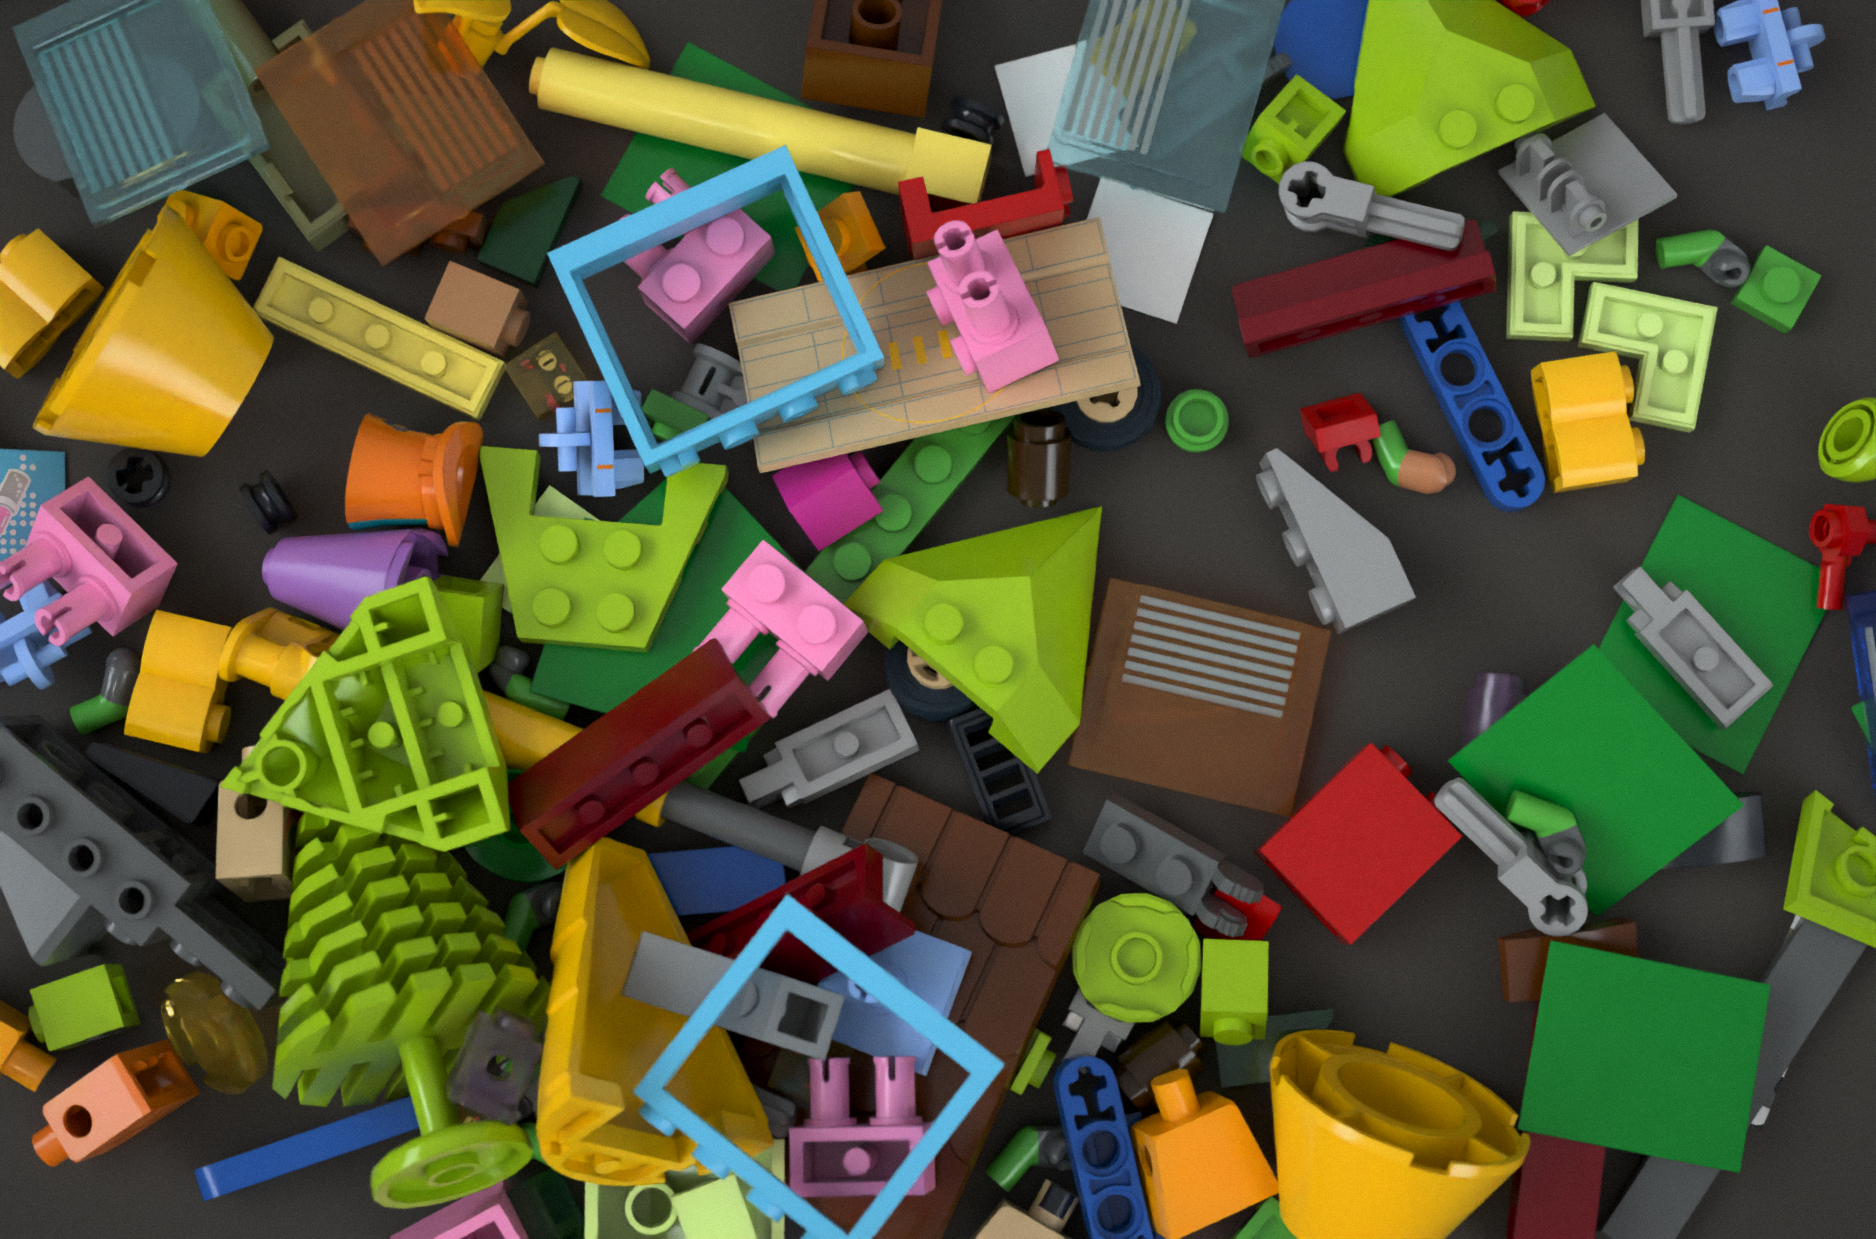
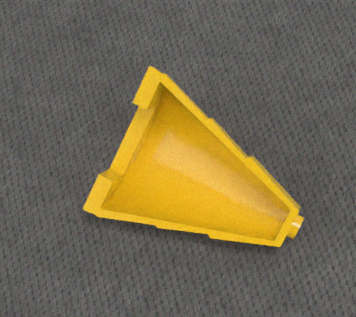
M608 837L598 840L567 862L550 949V958L555 966L546 1007L548 1024L541 1063L536 1127L541 1156L557 1172L572 1179L599 1185L641 1186L665 1183L666 1179L665 1171H683L692 1165H696L699 1176L713 1173L692 1156L693 1151L699 1144L679 1128H676L670 1137L638 1113L644 1101L634 1094L633 1091L685 1026L690 1017L620 994L641 931L691 946V943L645 850L617 842ZM713 1025L669 1081L665 1089L753 1157L774 1145L768 1126V1118L731 1042L727 1029Z

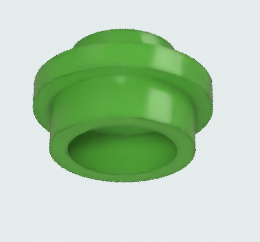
M1202 389L1188 390L1179 394L1169 405L1165 416V427L1171 441L1180 449L1191 453H1202L1215 448L1223 440L1229 425V416L1224 403L1215 394Z

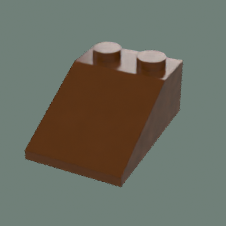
M815 0L806 44L801 98L925 118L943 0Z

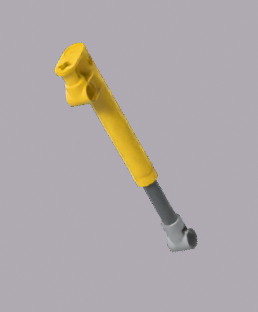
M269 607L242 619L236 624L224 644L219 660L218 674L221 679L228 682H235L245 677L270 687V692L273 696L286 700L321 653L328 651L341 634L274 607ZM483 690L507 768L527 770L584 730L578 726ZM684 780L635 814L637 820L657 828L661 827L666 819L798 870L801 872L800 876L867 843L883 854V902L898 912L902 909L918 864L916 854L897 843L879 838H867L862 843L824 826H820L818 831L815 832Z

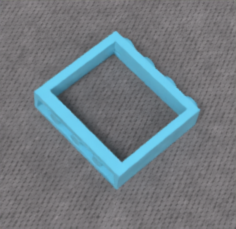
M786 145L547 253L643 464L650 474L659 469H662L665 477L680 473L700 462L697 452L721 442L724 450L739 446L760 434L756 425L778 415L781 416L784 423L798 419L819 407L815 398L837 388L840 389L843 396L857 392L876 382L878 378L874 371L884 367V356ZM782 190L857 353L658 444L583 279Z
M787 894L638 1084L633 1093L644 1101V1104L638 1110L641 1116L669 1137L676 1128H679L699 1144L692 1153L693 1157L723 1180L732 1170L753 1187L746 1198L759 1210L776 1222H779L786 1213L804 1227L807 1231L801 1239H872L1005 1064ZM786 931H789L970 1073L849 1233L665 1089L669 1081Z

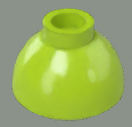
M1864 397L1847 404L1826 425L1819 442L1818 461L1822 471L1828 476L1850 483L1868 482L1876 479V398Z

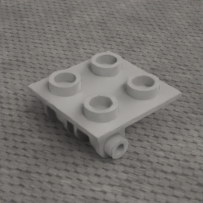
M1606 113L1552 142L1546 134H1537L1536 132L1517 139L1514 143V147L1517 150L1516 161L1498 170L1501 178L1568 256L1575 254L1677 198V193Z

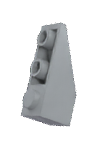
M1276 448L1265 453L1259 463L1263 472L1256 474L1259 489L1268 507L1272 510L1279 506L1289 528V530L1282 532L1286 549L1296 567L1305 564L1315 585V588L1308 591L1309 597L1323 625L1332 622L1337 635L1405 606L1416 598L1388 537L1281 450Z
M641 931L620 995L691 1018L735 960ZM757 968L714 1025L825 1061L845 996Z

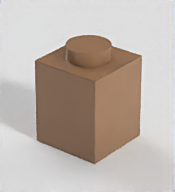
M449 261L424 319L433 329L474 348L504 359L510 345L518 347L522 342L530 324L531 312L526 310L528 301L520 289Z

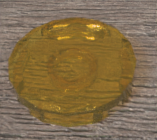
M200 971L187 973L170 984L165 990L169 996L162 1000L161 1017L166 1034L183 1062H186L189 1067L197 1062L208 1073L201 1078L208 1087L227 1095L242 1094L258 1083L267 1073L268 1053L263 1035L251 1012L247 1008L235 1003L221 990V981Z

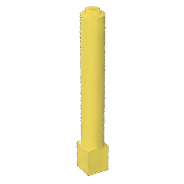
M555 47L549 50L546 58L537 57L535 59L530 75L529 92L530 94L538 95L539 109L752 160L786 145L798 171L898 195L899 181L923 176L930 207L937 211L981 202L991 163L992 144L921 127L917 128L916 133L907 132Z

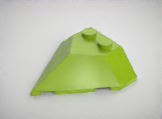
M1368 0L1353 86L1355 92L1350 122L1346 128L1343 153L1356 182L1373 185L1376 194L1392 198L1424 184L1435 175L1536 131V133H1539L1593 109L1596 105L1571 49L1495 0Z
M1102 506L884 559L843 605L862 619L868 632L889 650L898 640L902 641L989 714L994 720L988 733L1038 774L1080 725Z
M425 576L364 597L349 617L352 619L331 648L321 653L259 734L261 739L241 765L235 766L219 786L374 832L386 833L421 843L420 845L444 852L510 831L507 766L468 643L431 577Z

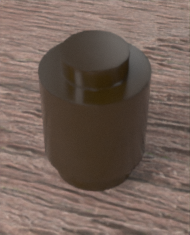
M1038 409L1017 414L1014 416V426L1010 427L1007 431V492L1019 498V502L1024 506L1031 508L1051 507L1057 503V499L1066 496L1070 492L1071 431L1065 427V416L1054 410Z
M1162 1018L1116 1057L1120 1063L1112 1070L1120 1089L1135 1107L1143 1113L1153 1103L1158 1107L1151 1081L1157 1076L1176 1069L1188 1070L1192 1080L1205 1069V1066L1198 1057L1207 1049L1182 1019L1172 1027Z

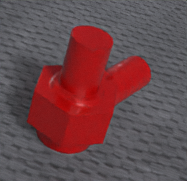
M1825 503L1823 509L1818 510L1813 515L1809 526L1812 543L1819 547L1820 553H1823L1820 563L1821 569L1819 572L1816 608L1842 610L1846 569L1852 562V556H1860L1865 544H1876V519H1868L1865 507Z

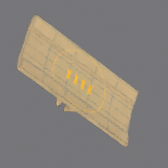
M1100 217L1003 239L1048 329L1059 361L989 394L978 371L968 376L965 375L950 343V340L960 336L954 321L942 327L926 291L937 286L927 262L940 257V254L847 275L849 283L884 356V367L874 371L878 378L876 382L857 392L843 396L840 389L837 388L815 398L819 407L798 419L784 423L781 416L778 415L756 425L760 434L753 439L760 473L1141 386ZM824 281L728 303L748 403L857 353Z

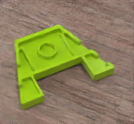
M480 446L479 457L518 639L525 643H547L649 653L682 581L681 575L696 543L699 544L708 525L707 519L719 493L722 494L728 482L729 471L727 466L697 463L680 473L668 476L663 520L659 526L534 516L541 456L538 451Z

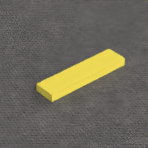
M278 257L253 307V310L260 319L479 422L507 367L505 362L281 257Z

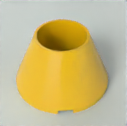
M166 205L157 216L159 221L153 231L147 229L104 296L72 350L74 353L61 378L57 377L42 404L32 426L36 431L47 436L204 457L217 442L239 409L270 352L274 336L182 216L171 207Z
M1328 1029L1303 1030L1291 1033L1280 1039L1275 1046L1270 1060L1281 1218L1296 1238L1445 1239L1523 1164L1530 1147V1136L1527 1133H1522V1136H1520L1514 1128L1518 1114L1493 1091L1458 1069L1429 1055L1394 1042H1390L1386 1053L1353 1045L1356 1037L1353 1032Z

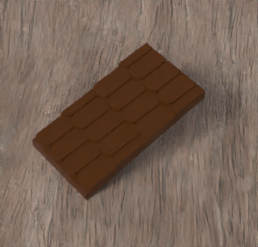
M870 773L841 833L862 843L867 838L888 840L902 845L916 854L918 864L900 913L915 923L916 931L972 952L948 1020L1005 1064L935 1155V1189L925 1195H905L872 1238L942 1239L1071 951L1078 931L1100 886V873L1075 862L1071 863L1066 858L1018 837L1010 836L1005 831L962 812H956L946 805L903 786L899 787L894 782ZM818 981V982H815V983H813V984H811V985L817 987L819 981ZM747 1036L739 1055L750 1082L794 1101L798 1106V1113L793 1127L804 1124V1119L810 1118V1099L779 1087L778 1084L783 1071L795 1081L810 1084L809 1069L794 1051ZM831 1040L826 1058L850 1057V1117H856V1123H870V1118L876 1117L875 1064H873V1057L875 1056ZM936 1048L927 1075L915 1072L916 1116H922V1122H934L970 1075L968 1071L938 1048ZM807 1055L804 1056V1058H807V1059H808V1058H814V1057H810V1056H807ZM788 1134L784 1138L785 1184L790 1187V1153ZM877 1196L803 1198L849 1233Z

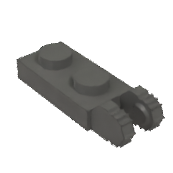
M1116 792L1106 800L1082 852L1162 899L1171 902L1190 915L1194 916L1197 914L1203 924L1233 938L1234 936H1243L1248 926L1247 916L1240 912L1238 908H1233L1231 904L1211 894L1210 890L1213 884L1220 891L1248 904L1259 903L1265 891L1263 890L1264 883H1261L1260 879L1255 878L1254 875L1248 874L1244 869L1226 860V854Z

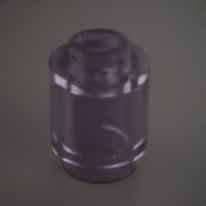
M1475 673L1473 688H1467L1461 749L1530 695L1525 693V677L1503 673Z

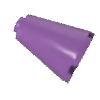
M422 528L285 537L277 543L275 548H271L267 552L262 565V578L264 583L268 585L269 592L274 599L344 630L352 620L349 617L364 597L425 576L431 577L432 581L445 575L438 573V555L448 557V551L439 533Z

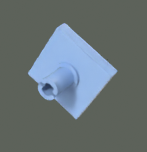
M915 930L913 936L868 958L948 1019L972 952ZM840 971L819 981L817 987L845 996L831 1040L875 1057L894 1056V1064L895 1057L916 1056V1063H914L915 1072L927 1075L937 1048Z

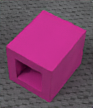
M861 450L851 456L847 453L786 467L772 475L788 510L818 552L883 511L871 489L881 481Z

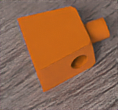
M168 1039L118 1053L42 1107L43 1115L49 1124L33 1134L32 1144L40 1159L51 1167L59 1165L68 1158L75 1163H79L118 1147L199 1095L200 1091Z

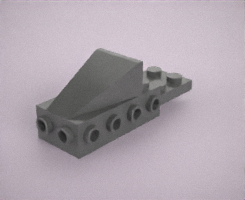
M39 715L0 716V887L28 952L36 963L43 967L89 955L108 931L120 941L131 946L139 944L142 947L172 939L169 943L172 950L183 960L196 967H202L203 964L223 980L220 984L221 990L238 1005L247 1009H252L255 1006L260 1011L289 1000L288 996L279 997L281 977L286 968V959H283L284 951L216 896L224 885L216 880V862L107 771L89 759L84 752Z

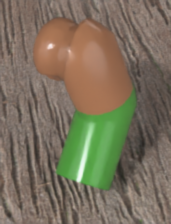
M1395 420L1380 425L1381 437L1369 440L1387 479L1396 487L1423 494H1433L1441 492L1455 478L1456 467L1448 455L1443 453L1433 455L1408 449Z

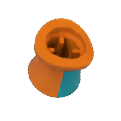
M370 413L365 414L354 443L346 484L345 516L349 528L353 531L386 526L428 525L429 529L445 531L448 546L459 547L480 461V446H483L484 442L482 427L475 422L460 421L450 425L443 433L431 435L397 425Z

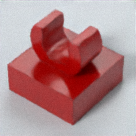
M1360 392L1300 408L1304 432L1331 472L1338 471L1336 454L1339 448L1354 444L1356 455L1361 462H1370L1372 447L1368 440L1381 437L1377 413Z

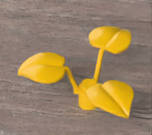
M413 0L417 14L435 12L455 14L445 34L474 78L479 76L493 51L506 55L514 42L550 17L557 18L558 27L562 32L591 50L648 70L651 66L649 54L637 29L618 7L607 0H559L560 3L550 1L506 34H503L500 28L511 12L510 0ZM440 40L437 45L456 75L465 78Z

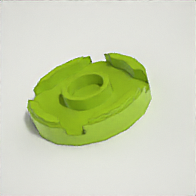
M1148 893L1120 894L1097 905L1084 919L1071 948L1072 974L1082 996L1101 1014L1124 1023L1153 1022L1174 1012L1193 993L1201 971L1200 941L1189 920L1171 902Z

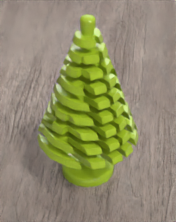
M299 810V812H303V816L297 823L295 848H304L294 858L291 888L294 892L291 894L288 919L289 931L285 938L283 959H286V968L281 977L279 996H288L289 1000L280 1008L273 1089L286 1100L302 1071L305 1070L297 1082L301 1105L327 1107L340 1085L343 1107L373 1104L382 1089H384L385 1102L411 1096L421 1136L390 1151L374 1166L370 1188L374 1201L383 1207L405 1209L435 1205L484 1190L514 1175L531 1159L533 1147L528 1133L516 1123L499 1120L475 1121L461 1124L450 1084L473 1076L494 1045L496 1063L499 1064L511 1057L527 1038L540 1036L547 1029L548 1024L546 1007L550 985L543 975L537 981L535 977L537 968L525 951L523 953L520 951L514 940L504 936L502 932L506 926L498 914L486 909L487 899L466 881L467 873L449 851L443 852L420 845L421 843L386 833L374 832Z

